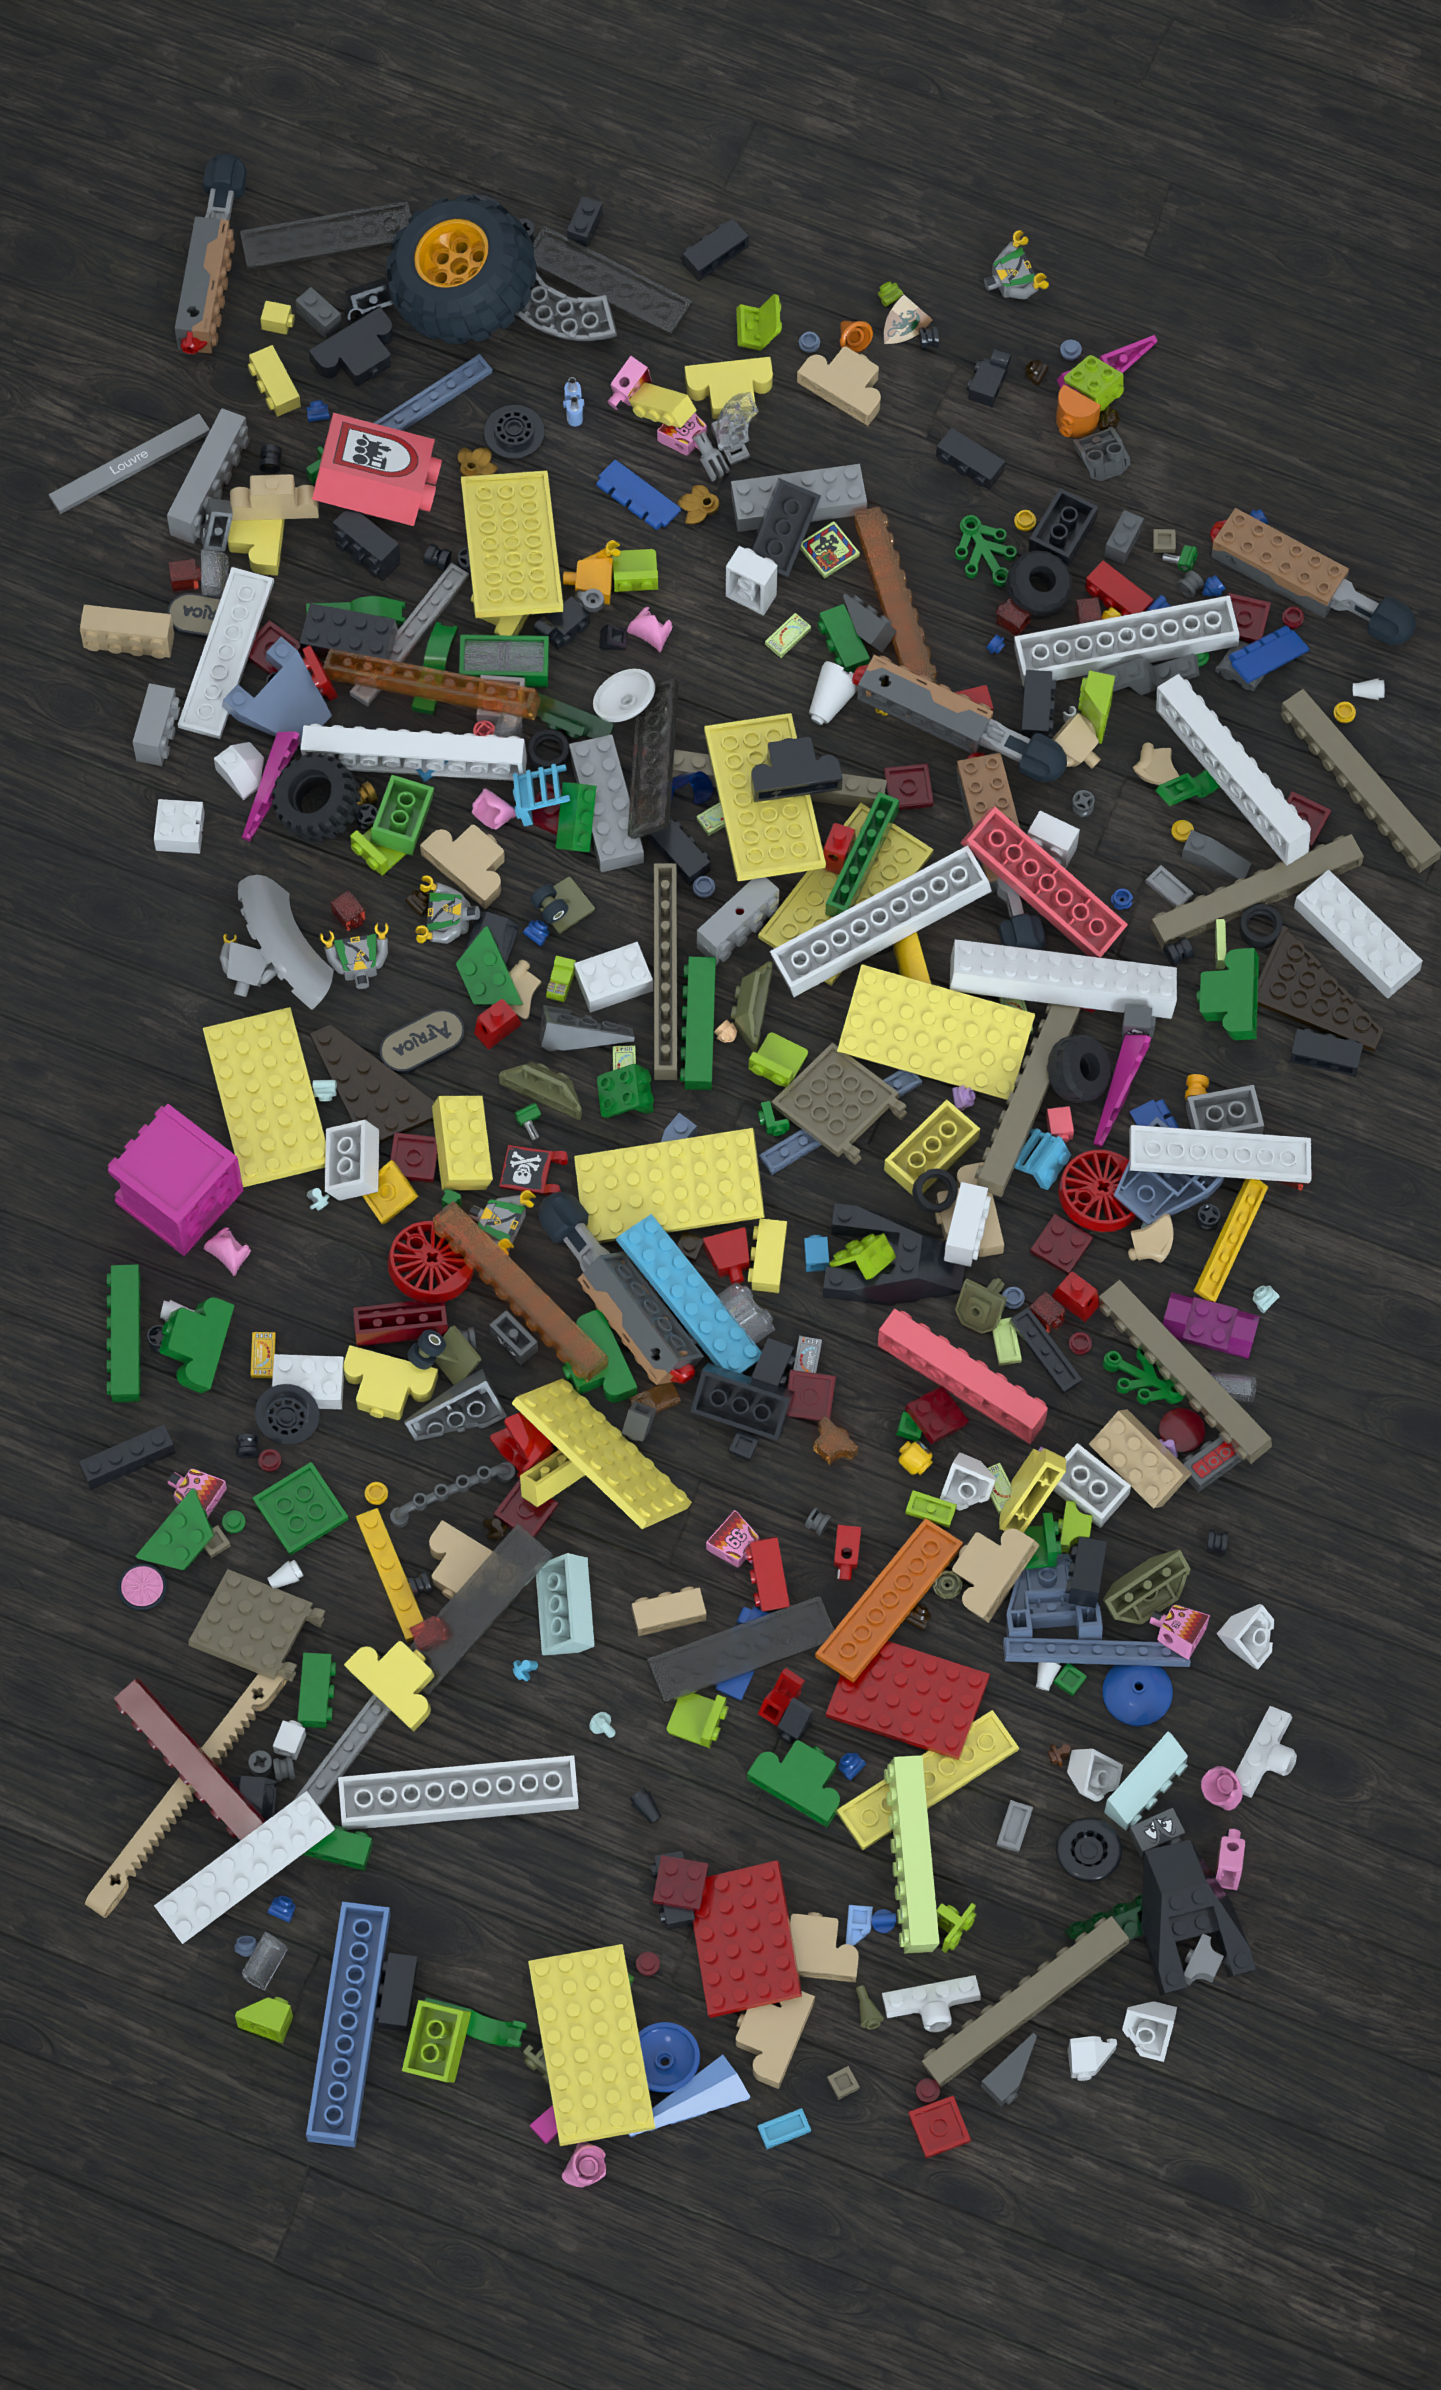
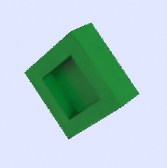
M903 1412L896 1435L913 1441H919L922 1431L910 1415Z
M1067 1663L1054 1680V1684L1073 1697L1087 1676Z

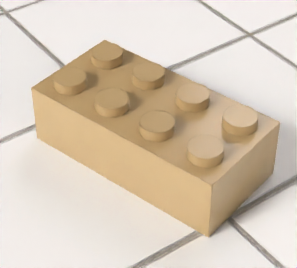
M84 605L80 624L84 648L91 651L106 650L115 654L121 652L131 653L134 656L171 657L174 640L171 614Z
M1128 1409L1118 1411L1089 1443L1153 1508L1162 1507L1192 1474Z

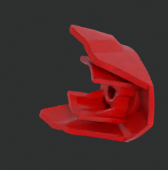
M521 1412L507 1417L504 1420L507 1428L489 1437L500 1454L519 1472L517 1474L519 1478L520 1475L546 1459L555 1449L553 1448L555 1445Z

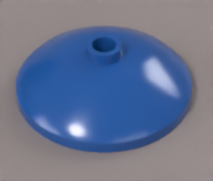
M1115 1665L1106 1675L1102 1696L1107 1710L1115 1719L1129 1726L1142 1727L1157 1722L1166 1714L1171 1705L1173 1688L1169 1676L1160 1666ZM1139 1684L1143 1689L1138 1691L1134 1686Z
M661 2022L649 2025L639 2032L649 2090L671 2092L682 2088L692 2080L699 2067L700 2051L697 2041L687 2029L678 2024ZM663 2060H668L669 2064L667 2066L661 2065V2062Z

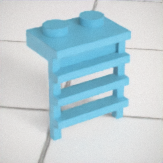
M552 764V768L548 769L539 767V771L535 772L527 770L526 774L522 775L513 774V795L516 801L515 813L517 819L521 818L524 827L533 825L531 810L570 801L569 795L561 797L558 772L567 770L565 764L560 766ZM552 774L555 798L548 800L545 775ZM539 777L542 801L535 803L533 778Z
M1037 1128L1035 1130L1031 1129L1029 1132L1031 1137L1023 1147L1015 1169L1033 1175L1040 1188L1048 1190L1052 1183L1056 1181L1063 1167L1068 1163L1071 1153L1061 1137H1053L1048 1132L1046 1134L1042 1133ZM1040 1138H1041V1139H1042L1041 1142H1040L1039 1145L1036 1147V1149L1034 1150V1152L1032 1153V1155L1030 1156V1158L1028 1159V1161L1026 1162V1164H1025V1165H1022V1164L1025 1162V1160L1027 1159V1157L1029 1156V1154L1031 1153V1151L1033 1150V1148L1035 1147V1145L1037 1144V1142H1038V1141L1040 1140Z

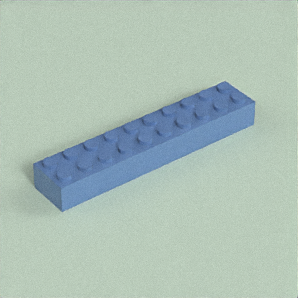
M342 1902L306 2132L308 2142L356 2147L375 2011L391 1916L389 1907Z

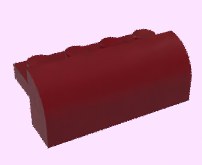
M410 1301L353 1308L357 1346L418 1340L425 1330H434L443 1337L448 1331L445 1302L426 1303Z

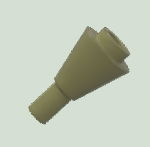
M865 1986L857 1987L856 1992L860 2000L861 2027L869 2030L875 2029L880 2026L884 2018L871 1999H869Z

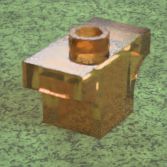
M826 1416L819 1421L818 1430L821 1435L814 1441L813 1450L829 1465L841 1457L852 1460L858 1454V1446L849 1439L850 1436L846 1430L835 1426Z

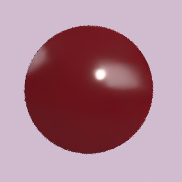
M1178 1408L1164 1415L1159 1425V1434L1164 1442L1173 1440L1177 1452H1192L1203 1441L1205 1426L1197 1413L1189 1409Z

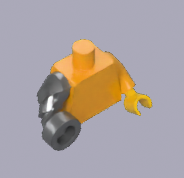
M614 540L609 541L606 548L583 560H579L577 562V572H564L563 585H575V600L589 612L599 611L604 604L610 605L613 575V558H611V555L618 557L621 554L620 550L615 549L620 544Z

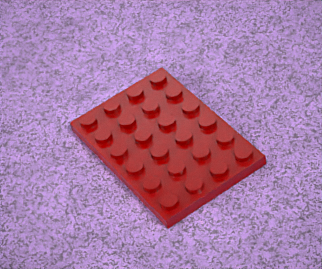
M887 1641L854 1682L840 1675L828 1706L826 1717L959 1760L987 1687L990 1674Z
M778 1860L706 1877L700 1911H694L695 1922H693L708 2016L713 2018L802 1997L781 1868Z

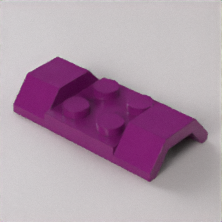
M1171 1292L1163 1325L1179 1341L1249 1359L1260 1316L1239 1311L1238 1308Z

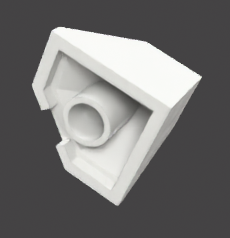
M250 742L231 745L214 758L216 771L243 800L258 790L262 779L264 757Z
M959 1452L952 1463L940 1499L957 1504L956 1509L959 1511L966 1509L975 1503L989 1500L996 1478L981 1461Z
M1258 1604L1231 1616L1217 1635L1228 1649L1255 1669H1259L1272 1653L1273 1643L1270 1642V1630L1274 1629V1619L1263 1605Z
M1079 1749L1071 1751L1067 1773L1080 1794L1093 1801H1100L1106 1793L1114 1791L1119 1787L1123 1765L1094 1749Z
M1154 2001L1128 2007L1122 2030L1127 2037L1131 2038L1140 2056L1164 2062L1177 2007Z
M1096 2036L1070 2039L1067 2051L1071 2078L1085 2081L1091 2079V2076H1095L1116 2050L1117 2040L1107 2039L1106 2043L1102 2042L1101 2037Z

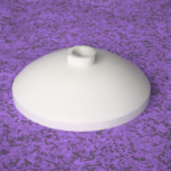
M627 669L614 674L603 682L594 696L593 708L596 714L602 720L608 722H622L637 716L649 705L655 692L654 680L648 672L641 669Z

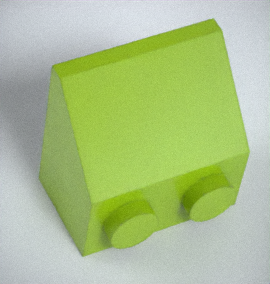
M275 1997V1999H263L237 2011L235 2018L238 2028L283 2044L292 2022L293 2014L288 2001Z

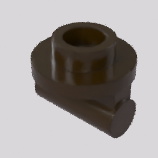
M1039 359L1032 360L1025 367V376L1034 385L1039 386L1049 367Z
M1107 407L1100 412V431H1104L1110 426H1113V428L1118 426L1120 417L1116 409L1113 410L1112 407Z
M414 890L405 901L420 916H423L429 907L430 895L421 890Z
M487 1518L483 1521L484 1527L489 1530L486 1534L488 1539L498 1540L506 1534L505 1530L508 1526L506 1523L501 1524L499 1519Z
M916 1604L904 1621L925 1631L931 1614L928 1612L929 1609L927 1607Z

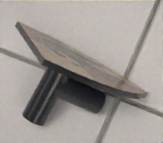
M902 294L889 310L883 330L884 344L900 343L919 334V327L926 328L933 319Z

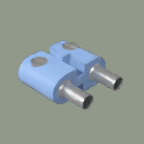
M570 377L569 382L566 383L564 388L565 401H563V405L566 408L568 424L576 427L583 422L584 399H581L580 384L576 382L574 377Z

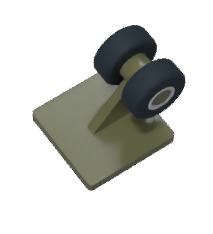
M571 877L565 878L555 886L551 884L543 885L530 898L534 907L540 909L542 917L546 922L551 923L559 934L595 911V907Z
M451 1326L443 1337L434 1330H425L418 1338V1343L413 1344L408 1351V1358L415 1367L425 1370L429 1369L436 1362L453 1385L468 1377L481 1361V1357L456 1326Z

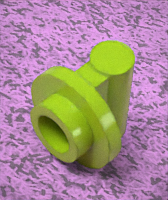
M891 282L883 284L878 292L881 302L885 307L895 302L903 294L897 283L892 284Z

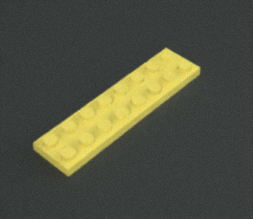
M993 1710L973 1722L959 1760L932 1751L921 1755L923 1759L927 1809L1019 1750L1018 1745ZM885 1779L836 1811L862 1850L893 1831L889 1829L888 1818L892 1813L891 1806H887L886 1794L890 1791L889 1783H885Z

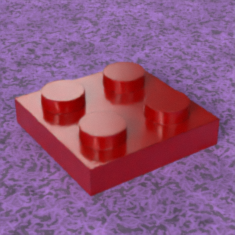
M309 645L302 649L306 656L302 659L307 669L310 670L311 678L322 696L326 694L330 701L337 698L338 695L312 647Z
M954 2096L908 2112L925 2159L971 2142Z

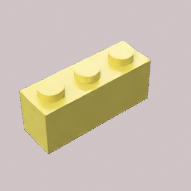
M273 345L250 354L248 369L252 376L256 375L259 391L261 393L265 392L267 396L265 400L270 411L274 410L278 417L301 407L300 396Z
M644 383L629 399L633 412L638 417L648 418L654 422L658 421L681 428L696 412V408L688 395L649 383Z
M760 1218L759 1226H754L753 1239L757 1240V1245L751 1249L750 1261H754V1269L749 1268L748 1282H752V1290L779 1293L787 1221Z
M558 1450L520 1475L522 1497L538 1507L585 1476V1474L566 1455Z

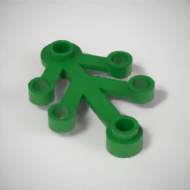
M974 515L964 517L960 522V530L963 536L959 546L955 549V558L963 561L968 557L967 547L971 537L976 544L970 562L965 567V575L969 578L977 576L978 563L982 555L993 573V583L999 587L1005 586L1008 570L998 565L991 551L1002 554L1008 561L1016 558L1017 550L1014 546L997 544L1005 542L1006 531L1002 528L995 529L982 525L981 521ZM972 525L974 528L970 529L967 526ZM981 534L992 536L997 543L984 540ZM1002 534L1004 537L999 538L996 535ZM963 551L965 554L959 555L958 552ZM1012 551L1014 554L1008 555L1006 552ZM972 568L975 572L971 573L968 569ZM1003 577L1005 580L999 581L997 578Z
M1140 1347L1137 1350L1136 1357L1140 1360L1144 1371L1122 1360V1357L1116 1351L1108 1352L1104 1356L1102 1364L1107 1371L1115 1372L1120 1369L1138 1378L1132 1381L1127 1378H1120L1116 1385L1118 1392L1125 1394L1131 1390L1140 1389L1137 1394V1401L1141 1404H1147L1150 1401L1160 1399L1176 1404L1184 1399L1185 1395L1181 1396L1174 1387L1175 1384L1170 1379L1166 1380L1164 1378V1381L1157 1378L1152 1364L1140 1353L1144 1352ZM1155 1387L1159 1390L1150 1392V1390L1146 1388Z

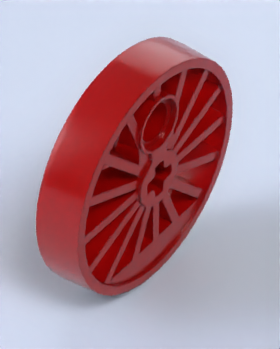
M1107 1150L1087 1151L1071 1160L1065 1168L1058 1186L1059 1200L1066 1214L1080 1226L1098 1232L1116 1231L1131 1224L1137 1216L1114 1197L1129 1160L1118 1153ZM1088 1161H1092L1094 1171L1088 1165ZM1099 1161H1105L1103 1176ZM1111 1163L1115 1170L1107 1179L1109 1165ZM1079 1165L1084 1172L1077 1169L1076 1166ZM1068 1174H1071L1072 1176L1076 1177L1077 1179L1067 1177V1175H1068ZM1065 1185H1066V1186L1075 1187L1076 1189H1067V1190H1066ZM1101 1207L1104 1209L1106 1220H1099ZM1121 1207L1130 1213L1126 1215L1121 1209ZM1111 1209L1119 1219L1113 1220ZM1095 1211L1094 1218L1087 1216Z
M437 1221L418 1222L406 1227L396 1236L388 1255V1272L395 1286L408 1297L426 1303L446 1302L459 1296L470 1284L474 1273V1252L468 1239L456 1228ZM423 1232H430V1243L426 1240ZM435 1233L443 1234L434 1249ZM448 1237L453 1239V1241L443 1247ZM458 1245L462 1247L461 1249L451 1251ZM398 1250L404 1254H396L394 1252ZM463 1256H467V1258H468V1259H456V1258H460V1257H463ZM394 1262L406 1263V1264H402V1265H399V1266H395V1263H394ZM412 1271L404 1278L400 1275L401 1273ZM421 1274V1276H420V1278H419V1280H418V1282H417V1284H416L415 1286H413V1285H411V1284L409 1283V1282H411L414 1278H416L418 1275ZM426 1277H428V1291L420 1289ZM433 1277H435L438 1284V1287H436L434 1290Z

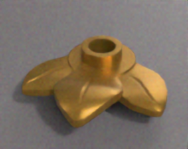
M466 447L462 448L457 457L461 465L460 473L462 477L493 475L498 470V467L490 463L492 456L490 449L477 448L472 452Z
M695 485L692 487V494L683 495L677 501V504L688 512L685 523L691 525L703 522L707 515L715 514L719 509L720 502L716 495L710 494L707 487Z

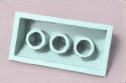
M566 1553L536 1565L542 1655L579 1653L594 1647L588 1558Z
M1167 1732L1107 1800L1104 1813L1125 1831L1130 1826L1140 1822L1142 1819L1140 1814L1145 1809L1149 1811L1157 1802L1155 1797L1160 1792L1165 1793L1173 1783L1170 1780L1175 1775L1180 1776L1188 1766L1185 1764L1188 1755L1171 1733Z

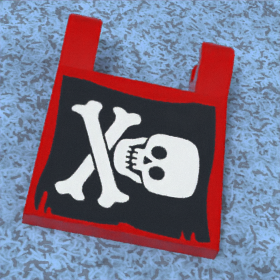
M508 1145L499 1187L523 1192L529 1190L532 1193L546 1196L554 1192H561L559 1185L546 1183L551 1162L567 1165V1153L565 1151L552 1152Z

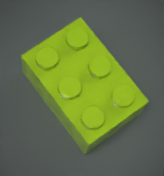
M418 2000L402 2071L455 2083L471 2012Z

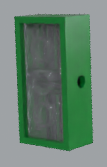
M460 636V686H480L481 675L525 678V687H548L549 636Z

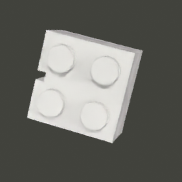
M158 799L154 833L156 851L200 854L201 831H203L205 814L203 802Z
M1039 811L1027 835L1066 869L1077 849L1080 829Z

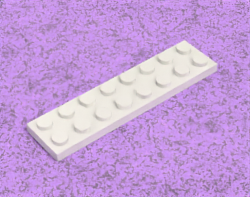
M234 567L231 568L178 722V728L221 739L229 713L222 707V702L237 684L239 685L274 584V578Z
M1131 1125L1130 1170L1310 1183L1311 1138Z
M306 1791L154 1906L183 1944L333 1832L335 1827L310 1793Z

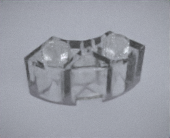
M751 392L735 395L725 404L720 412L716 427L717 444L720 451L732 450L749 441V423L752 417L758 413Z
M735 1282L717 1295L720 1299L719 1302L726 1308V1311L731 1315L735 1323L745 1331L752 1345H755L775 1330L771 1323L773 1321L771 1314L766 1309L763 1310L758 1306L747 1286L743 1287Z

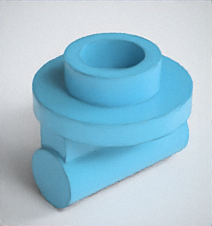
M519 1660L513 1662L514 1668L512 1670L519 1680L528 1681L530 1680L528 1672L536 1670L538 1663L531 1660H524L521 1663Z

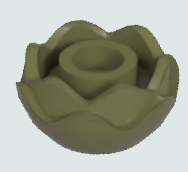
M944 1571L933 1583V1588L939 1597L952 1599L960 1593L962 1580L955 1572Z

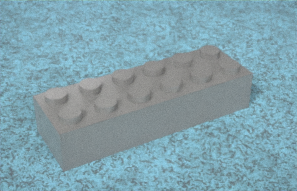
M223 408L220 410L167 514L171 536L195 544L197 538H201L200 535L208 498L221 499L222 489L225 484L227 485L230 482L233 467H237L240 462L242 449H246L249 444L250 437H248L246 417Z
M860 464L731 481V497L738 532L758 529L778 478L821 495L811 522L864 515L867 511V499Z
M607 735L569 744V755L576 782L578 784L597 786L591 838L600 872L644 863V851L613 736Z

